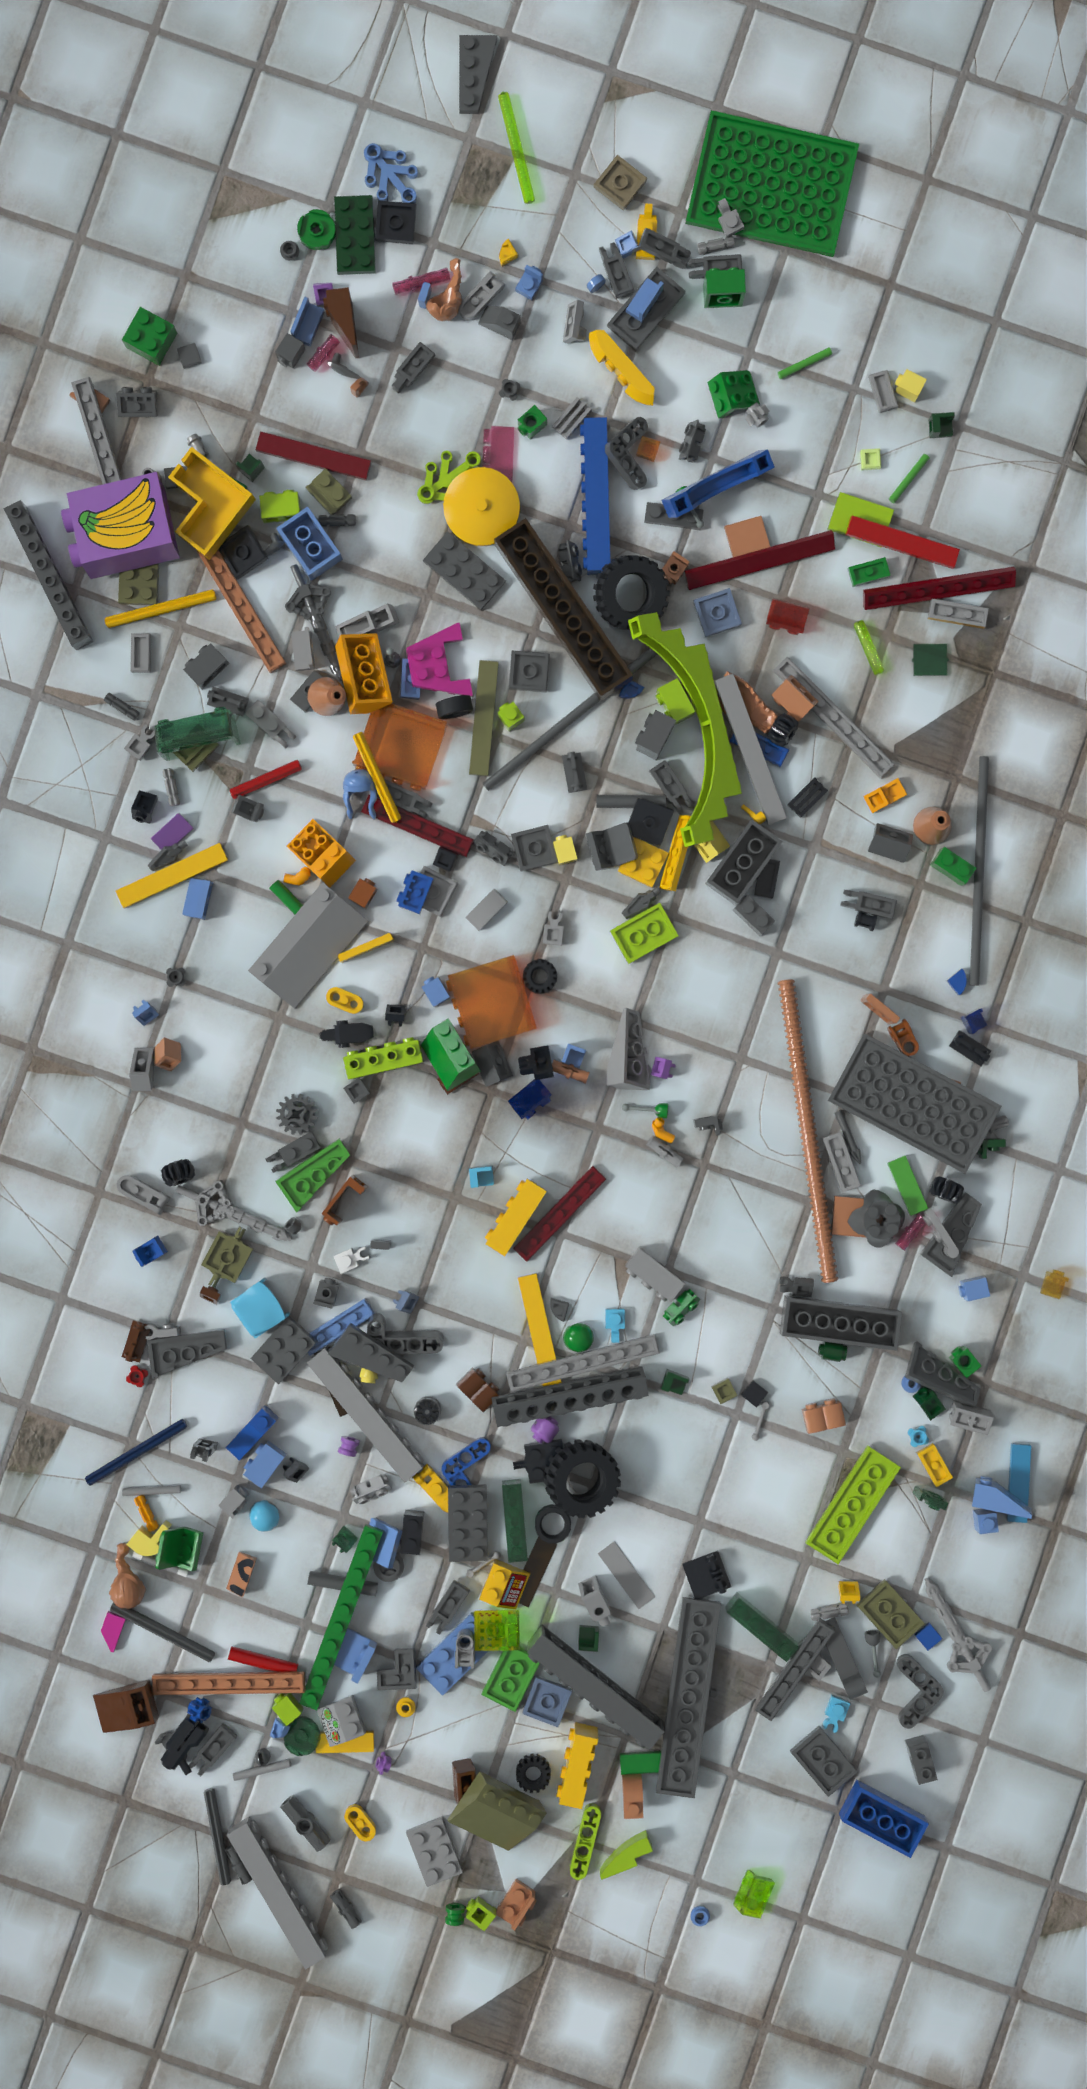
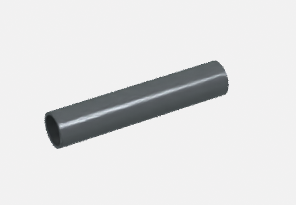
M597 795L596 808H634L638 797L666 807V795Z
M310 1571L307 1585L341 1590L346 1577ZM365 1581L360 1594L376 1597L378 1583Z

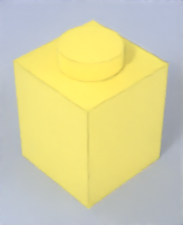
M906 369L904 375L899 374L895 385H897L895 393L915 402L927 379Z
M567 835L556 837V841H553L558 865L577 861L572 837L567 838Z

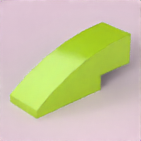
M646 1830L634 1835L613 1851L600 1868L601 1880L638 1866L637 1857L653 1852Z

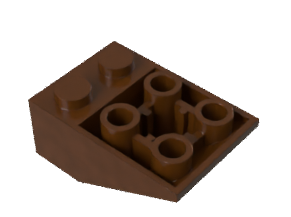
M149 1679L93 1695L103 1733L138 1729L155 1724L159 1718Z

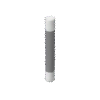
M134 1551L133 1558L154 1566L156 1565V1557L142 1556ZM177 1566L165 1569L187 1577L189 1570Z

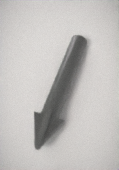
M842 1110L837 1111L835 1116L850 1148V1154L861 1164L860 1149L857 1148Z

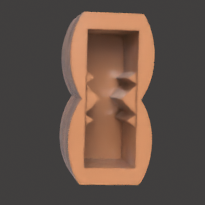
M833 1398L825 1400V1404L817 1405V1403L805 1405L806 1408L802 1409L807 1433L811 1434L845 1426L846 1422L841 1402Z

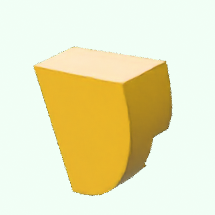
M509 239L502 244L499 260L502 267L518 258V254Z

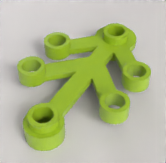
M443 451L441 454L442 464L439 481L433 485V475L437 472V466L434 462H428L425 466V484L417 492L420 502L430 504L434 500L444 501L445 493L438 491L443 487L448 488L450 483L462 472L470 468L479 467L481 464L480 455L474 451L469 452L465 457L466 461L448 474L449 463L453 459L452 453L450 451ZM447 454L450 456V458L448 460L443 459V456ZM476 459L477 462L475 464H471L470 460ZM434 466L435 469L433 471H429L428 467ZM425 492L431 494L428 498L423 496Z

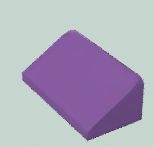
M177 813L151 837V840L162 850L164 846H172L181 841L194 828L180 813Z

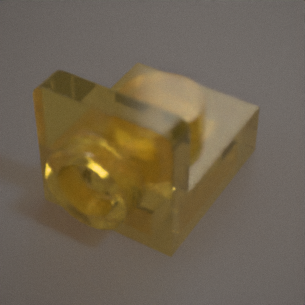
M1053 1269V1273L1046 1271L1040 1293L1060 1299L1065 1282H1068L1069 1278L1064 1277L1065 1273Z

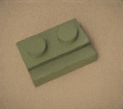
M326 468L305 487L330 515H334L352 499V496Z
M198 725L172 752L194 772L217 749L219 744Z

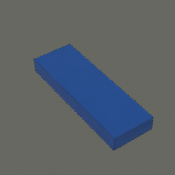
M733 733L729 742L738 746L737 740ZM756 733L765 760L781 767L789 749L777 746L768 738Z

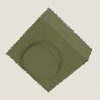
M729 1378L711 1386L720 1404L738 1396Z

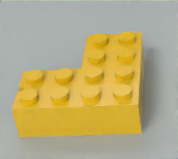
M191 446L181 459L187 470L185 471L178 463L168 476L173 484L197 502L175 533L210 560L255 502L256 498Z

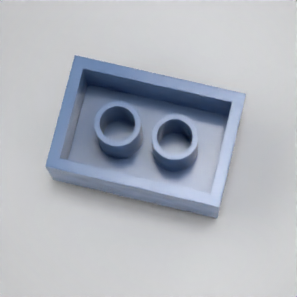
M306 507L276 528L311 581L343 560L340 552L309 507Z

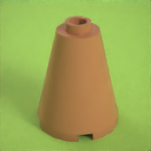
M323 677L310 685L307 699L314 712L324 716H331L342 709L346 699V692L337 680Z
M938 807L924 808L916 815L913 823L915 835L921 842L928 845H935L945 841L950 835L952 828L950 816Z

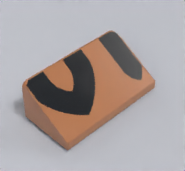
M242 1552L238 1553L226 1589L241 1597L245 1595L257 1560L256 1557Z

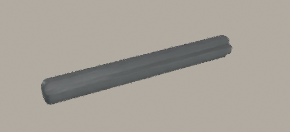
M210 1788L204 1791V1798L220 1884L228 1885L231 1882V1876L225 1852L215 1789Z

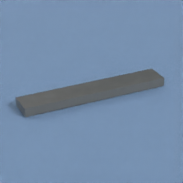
M819 1617L755 1707L756 1712L770 1721L773 1720L835 1633V1627Z

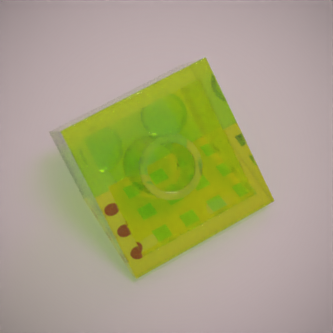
M519 1610L474 1611L475 1651L520 1650Z

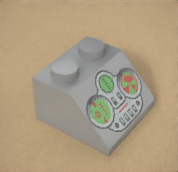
M353 1695L317 1709L330 1747L350 1741L366 1733Z

